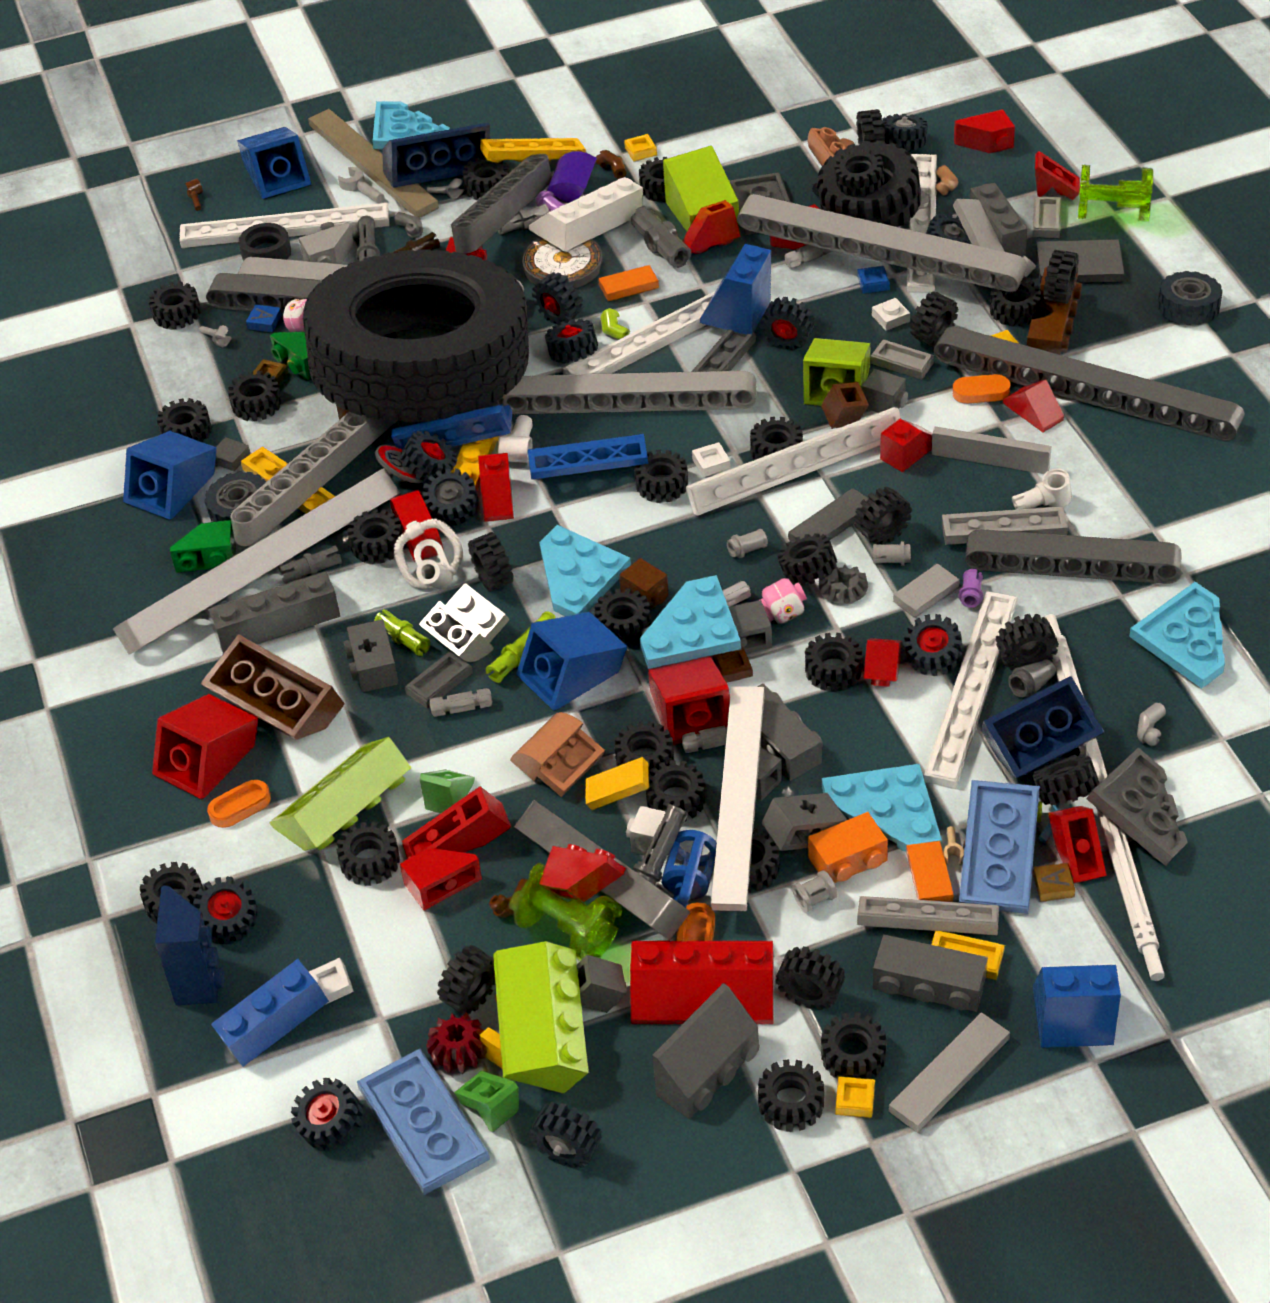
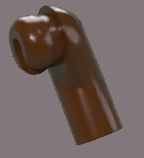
M609 150L600 151V154L596 156V163L600 164L602 168L609 164L615 178H624L627 173L623 160Z
M521 879L513 896L506 898L503 894H499V896L494 895L489 902L493 914L500 918H506L525 910L535 888L534 883L527 879Z

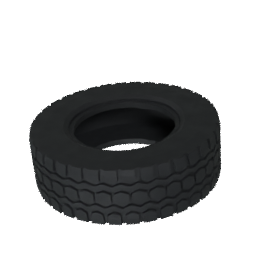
M443 250L398 251L399 253L380 254V256L375 255L364 258L363 261L358 260L350 263L347 267H342L334 271L333 274H329L322 279V283L319 282L313 288V292H310L307 297L303 321L309 372L312 381L321 395H324L332 404L335 403L336 406L360 416L366 415L367 418L377 420L381 418L384 421L398 422V420H403V422L422 420V422L435 421L439 418L447 419L457 414L470 412L475 409L479 410L488 406L490 402L494 403L501 399L503 394L507 395L514 389V385L517 386L527 369L529 338L527 303L524 291L511 273H508L507 270L500 266H496L493 262L482 260L480 257L467 256L459 252L450 253ZM415 328H434L451 331L440 336L425 339L406 340L384 337L390 333Z

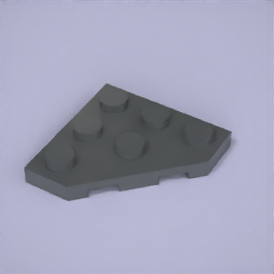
M1137 748L1095 787L1086 799L1099 812L1105 814L1118 825L1125 834L1131 836L1143 846L1154 858L1167 866L1188 842L1185 833L1178 829L1176 819L1179 817L1173 795L1167 794L1164 783L1167 781V776L1164 768L1141 749Z

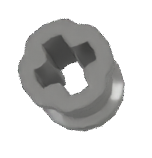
M824 870L818 872L816 878L802 885L800 883L792 885L795 900L805 913L811 911L813 905L827 898L829 900L837 898L835 884Z

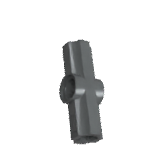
M645 206L637 208L634 215L631 216V224L643 235L647 248L652 253L658 251L671 265H675L677 268L686 265L687 260L691 257V249L678 237L672 222H663L651 209H647Z

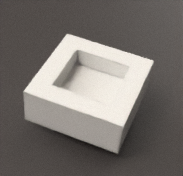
M897 298L872 307V316L886 331L910 322V312Z
M719 442L692 450V459L703 477L731 469L730 459Z
M340 958L309 971L329 1000L328 1003L354 992L345 965Z

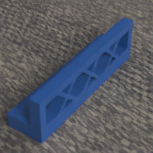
M501 404L457 414L447 419L439 418L435 421L392 429L391 437L396 447L403 449L412 434H416L417 431L422 433L428 431L430 436L437 434L439 440L444 438L447 441L445 444H451V446L511 433L512 409L510 405L502 406Z
M644 434L528 450L531 480L648 464Z

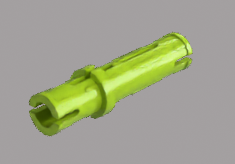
M545 611L535 622L555 619L556 616L549 611ZM530 627L512 644H507L502 649L501 655L486 667L487 674L492 670L494 671L488 676L492 681L500 683L511 670L519 666Z

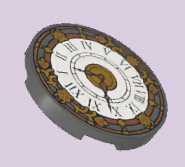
M541 237L526 248L522 257L524 274L533 284L536 285L552 272H555V274L559 272L562 277L564 275L568 277L569 283L573 281L575 284L573 286L574 289L586 285L595 279L600 273L599 270L603 262L602 250L593 239L568 251H563Z

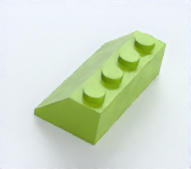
M390 737L364 744L269 823L275 830L302 850L306 851L317 848L320 851L334 841L335 838L332 835L340 828L345 830L352 826L359 819L356 815L364 808L369 810L382 800L380 794L387 788L391 791L405 781L403 775L412 767Z
M547 941L497 950L493 954L503 1078L566 1093L589 1073L576 951Z

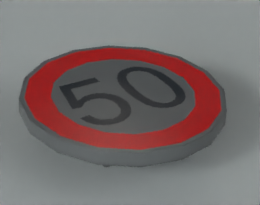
M381 445L375 452L376 459L386 469L391 479L395 475L400 478L401 482L424 483L423 478H420V480L416 479V474H410L407 472L409 467L402 465L403 461L400 460L403 449L391 445Z

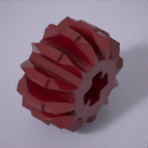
M452 1012L450 1019L447 1021L438 1017L437 1027L429 1028V1040H427L428 1043L426 1044L428 1054L432 1057L436 1068L444 1066L447 1074L454 1068H458L462 1075L466 1066L477 1069L478 1059H485L487 1053L486 1046L480 1040V1034L484 1030L479 1019L471 1020L467 1012L461 1018H457Z

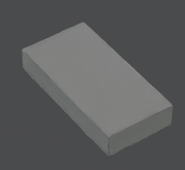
M1034 197L1033 237L1060 238L1061 198Z
M882 340L871 355V364L922 380L934 364V355Z
M936 564L894 593L893 602L916 618L959 587V579L939 564Z

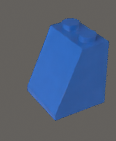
M281 127L237 140L244 166L262 199L311 185L299 137L287 127Z
M748 244L743 246L700 317L701 324L733 330L734 332L746 335L754 333L771 302V250Z
M168 431L126 448L123 502L167 519L174 518L214 475L217 447Z
M591 612L534 622L531 624L516 675L552 710H557L619 673L628 646Z
M1116 965L1042 967L1033 984L1041 1048L1114 1045L1121 998Z

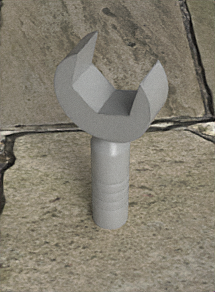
M348 167L350 178L345 179L338 176L339 186L343 190L353 191L359 189V191L377 203H381L384 200V194L364 181L363 171L360 168Z

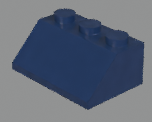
M1072 676L984 720L981 730L997 759L1015 779L1104 734V730Z
M161 886L155 946L175 1005L217 1003L218 990L224 988V970L222 967L218 968L217 948L211 947L210 926H205L202 914L197 908L171 887Z

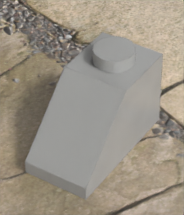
M349 222L299 238L302 258L308 262L342 264L354 247Z

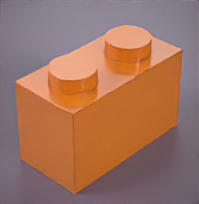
M869 812L808 836V858L818 872L826 871L834 883L846 881L855 874L867 869L877 868L887 861L888 839Z

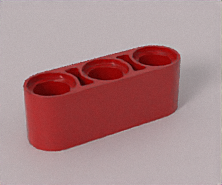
M419 490L390 498L392 513L395 514L396 518H399L402 533L406 532V525L413 521L421 523L424 520L432 519ZM437 528L426 529L418 537L406 542L414 562H416L414 550L423 540L432 539L443 548ZM426 546L421 551L422 560L438 556L433 546Z

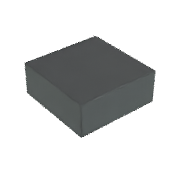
M225 437L216 446L215 465L235 471L241 465V460L251 454L249 445Z

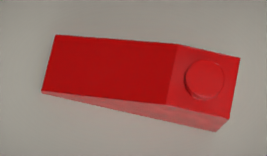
M479 786L401 842L407 859L428 848L466 852L485 846L510 829L511 824L502 802Z

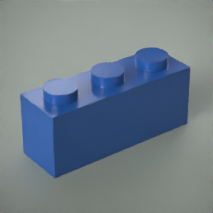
M297 959L211 1025L242 1067H244L327 1004L329 1000L316 980L300 960Z

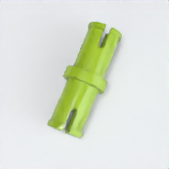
M383 609L382 613L379 612L376 615L374 621L383 619L386 632L392 637V641L398 645L403 644L418 656H422L423 652L426 653L431 645L430 639L412 628L413 625L408 621H401L386 609Z

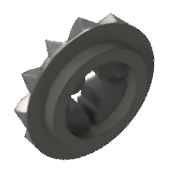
M846 563L843 568L836 567L832 569L830 575L824 574L825 579L819 580V591L822 596L838 604L856 602L868 590L866 573L859 572L857 566L850 569ZM838 580L849 582L848 587L844 585L842 582L838 583Z

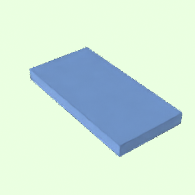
M979 780L971 781L959 903L999 906V911L1028 914L1040 786Z
M421 1048L357 1081L358 1089L424 1195L490 1160L488 1151Z

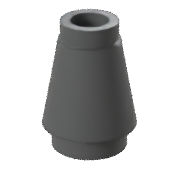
M1047 659L1015 668L1008 679L1009 687L1018 697H1030L1055 676L1056 668Z

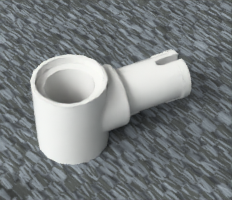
M526 415L518 416L511 433L501 435L498 454L508 453V460L510 462L529 463L528 450L533 447L532 438L529 436L533 427L530 417Z
M1056 468L1047 471L1043 476L1042 482L1036 484L1035 488L1012 496L1015 509H1032L1042 504L1051 507H1065L1072 499L1069 474L1065 470Z

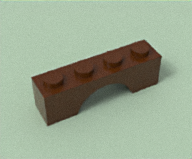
M1045 267L1040 285V307L1049 310L1052 314L1031 320L1027 336V346L1062 355V352H1068L1070 336H1066V334L1072 335L1074 318L1070 317H1076L1078 300L1075 299H1080L1082 283L1077 282V272L1074 290L1067 304L1045 300L1043 296L1045 276H1047V267Z

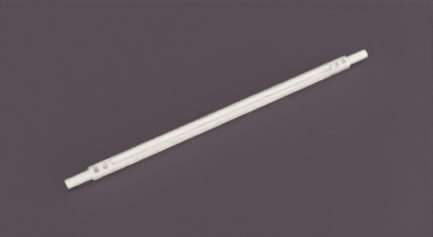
M1054 614L1046 615L1045 618L1050 622L1059 643V647H1056L1058 650L1056 655L1051 654L1058 681L1072 676L1082 693L1066 638L1061 635L1056 616ZM1095 738L1079 746L1078 749L1080 755L1090 756L1100 784L1108 775L1097 739ZM1097 810L1138 951L1144 955L1151 980L1159 981L1165 976L1157 952L1159 942L1126 834L1105 814Z

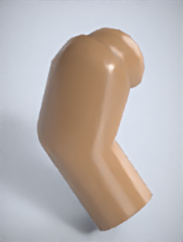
M946 165L937 169L936 174L942 181L936 184V189L942 196H945L950 190L952 192L958 186V179Z

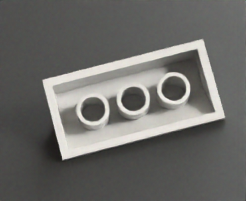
M626 177L620 178L607 186L581 196L579 199L545 214L531 223L529 230L563 251H568L630 221L636 209L642 207L643 187Z

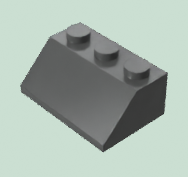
M724 983L652 1055L656 1096L688 1119L698 1110H704L710 1104L713 1094L722 1085H728L733 1080L737 1069L745 1061H751L756 1056L760 1047L757 1024L732 990Z

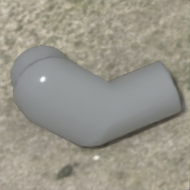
M1154 703L1140 714L1137 737L1142 744L1146 742L1148 745L1154 746L1160 740L1158 737L1161 736V732L1155 729L1154 725L1166 714V709L1161 703Z

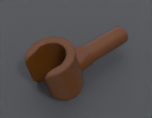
M196 178L185 184L188 189V197L193 200L195 210L199 211L201 210L198 194L203 193V188L200 181Z

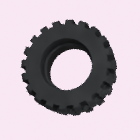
M862 141V144L855 145L854 143L848 145L846 149L843 150L841 148L836 151L833 157L830 156L818 173L817 188L821 210L899 227L905 226L910 221V218L914 217L918 207L921 205V188L917 162L904 148L899 149V146L893 143ZM861 148L863 152L867 149H870L872 153L876 151L878 156L882 157L885 182L881 184V188L879 190L875 188V192L872 194L868 191L866 196L862 197L861 193H858L857 197H852V193L847 196L844 194V191L840 192L837 187L834 170L836 160L838 158L841 159V155L844 153L849 155L850 150H853L854 153L858 152V149Z

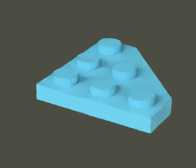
M376 101L373 149L382 150L389 140L449 130L450 127L444 124L438 126L432 123L431 117L420 111L414 113L408 110V105L401 101Z
M556 525L539 542L553 611L564 616L589 612L598 602V599L601 596L603 597L619 580V574L631 565L630 557L559 525Z
M717 575L687 581L640 637L641 649L648 669L741 649V640Z
M1197 582L1189 585L1130 628V638L1200 688L1205 687L1224 673L1225 657L1222 648L1223 635L1219 615V598Z
M920 764L822 778L823 793L829 794L845 817L851 819L869 812L886 838L897 843L898 849L906 852V845L940 841L942 846V839Z

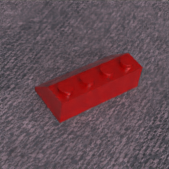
M632 941L630 963L631 1024H683L723 983L732 990L756 1024H774L773 941Z

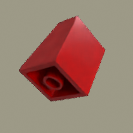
M711 656L648 669L650 692L661 725L664 726V731L668 729L673 745L682 743V736L687 733L695 732V734H700L699 731L723 725L726 728L728 727L729 687Z
M207 694L159 717L157 720L152 774L200 799L205 798L255 746L258 717L211 694Z

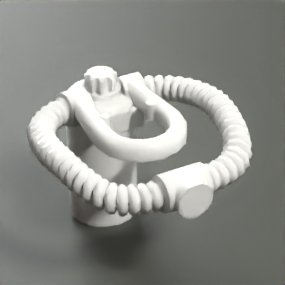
M428 519L421 523L417 521L406 525V532L401 534V537H398L396 540L397 543L394 544L396 546L394 547L395 560L397 561L400 573H402L406 582L414 586V588H447L451 584L456 570L460 567V563H462V543H460L455 532L447 524L441 522V520ZM437 528L451 541L455 553L454 561L451 565L449 564L444 550L438 542L432 539L423 540L414 550V558L418 565L416 571L417 579L407 568L402 551L403 546L408 540H413L424 533V530ZM426 546H433L441 562L437 563L433 560L423 561L421 559L422 549Z

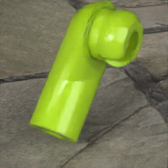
M608 308L600 316L603 333L618 340L629 335L630 330L628 328L618 325L617 317H620L618 311Z

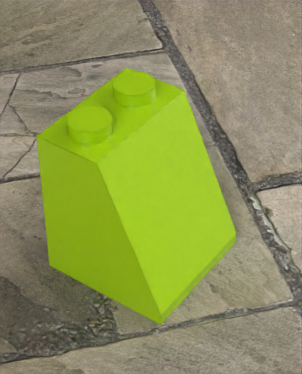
M712 145L663 160L666 204L686 231L689 230L700 208L723 200L728 201L734 207L737 219L739 215L738 199Z
M814 338L803 359L804 404L821 406L833 384L859 382L862 389L863 383L868 378L870 368L871 343Z

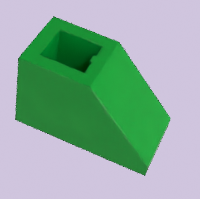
M305 332L272 333L270 339L273 357L278 362L282 361L289 366L294 374L301 375L307 381L311 379Z
M231 520L201 523L172 545L170 553L175 572L213 569L236 555V542Z

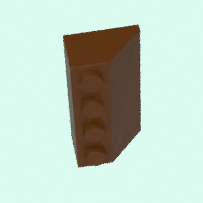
M239 634L200 683L203 687L295 740L326 729L345 704L331 685Z

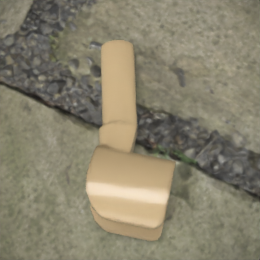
M950 826L947 828L948 845L944 848L943 853L945 862L948 865V857L956 855L960 859L959 865H962L964 849L956 843L955 827Z

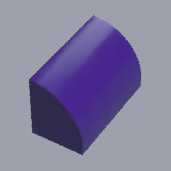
M580 151L564 154L558 160L547 191H551L554 196L567 203L579 199L587 186L597 158Z

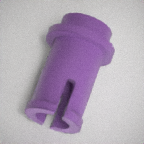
M541 191L536 197L537 207L546 204L549 212L565 205L557 200L551 191Z
M969 569L964 572L963 587L958 595L961 603L968 608L978 606L983 600V592L981 590L983 575L979 572L977 576L978 570Z

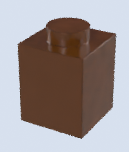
M859 382L833 384L821 405L831 429L840 428L859 421L869 406Z
M639 558L619 574L621 593H625L626 588L631 589V594L636 590L639 591L641 597L645 595L647 602L650 603V611L657 605L662 604L669 596L667 574L642 558Z

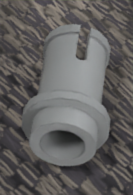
M758 529L742 536L733 535L727 541V548L732 557L742 558L745 553L767 547L768 540L765 532L762 529Z
M901 541V544H873V563H901V566H904L905 563H911V545L904 544V541Z

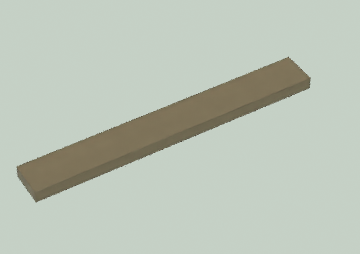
M330 109L308 118L310 127L360 168L411 214L420 218L439 208L438 200L418 183L393 188L383 173L382 153L377 149H373V145Z

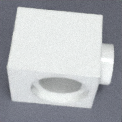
M640 806L636 817L630 818L626 837L630 838L631 852L642 855L646 854L653 836L664 817L665 811Z

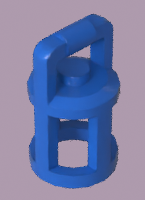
M697 830L678 832L677 838L668 854L661 881L663 887L673 895V899L685 908L688 905L689 899H698L707 894L715 865L717 842L710 835ZM693 841L690 853L681 848V842ZM705 845L710 852L708 854L701 855L703 846ZM676 858L682 861V865H674ZM698 866H705L704 874L698 870Z

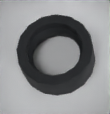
M259 223L247 228L239 237V247L243 261L248 257L288 260L291 255L288 232L278 224ZM264 243H275L274 246L269 248H255L256 246Z

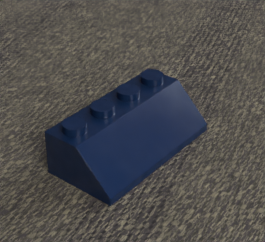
M482 123L389 140L382 149L383 173L393 188L463 175V168L465 165L468 166L469 161L475 162V158L478 157L480 160H483L484 154L480 150L481 139H490V124Z

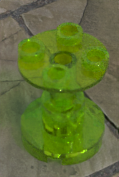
M1082 165L1079 202L1083 203H1079L1078 219H1086L1088 200L1117 202V207L1138 208L1137 222H1149L1153 189V168L1142 167L1140 181L1119 180L1118 185L1089 184L1090 165Z
M541 863L534 865L530 871L529 879L522 890L515 892L509 903V908L514 911L515 924L520 928H528L539 921L544 914H547L558 921L557 926L559 930L571 936L569 948L576 951V960L581 961L586 955L600 958L610 947L619 929L613 926L615 917L622 918L621 905L608 896L598 897L589 905L577 899L566 902L539 885L545 865Z

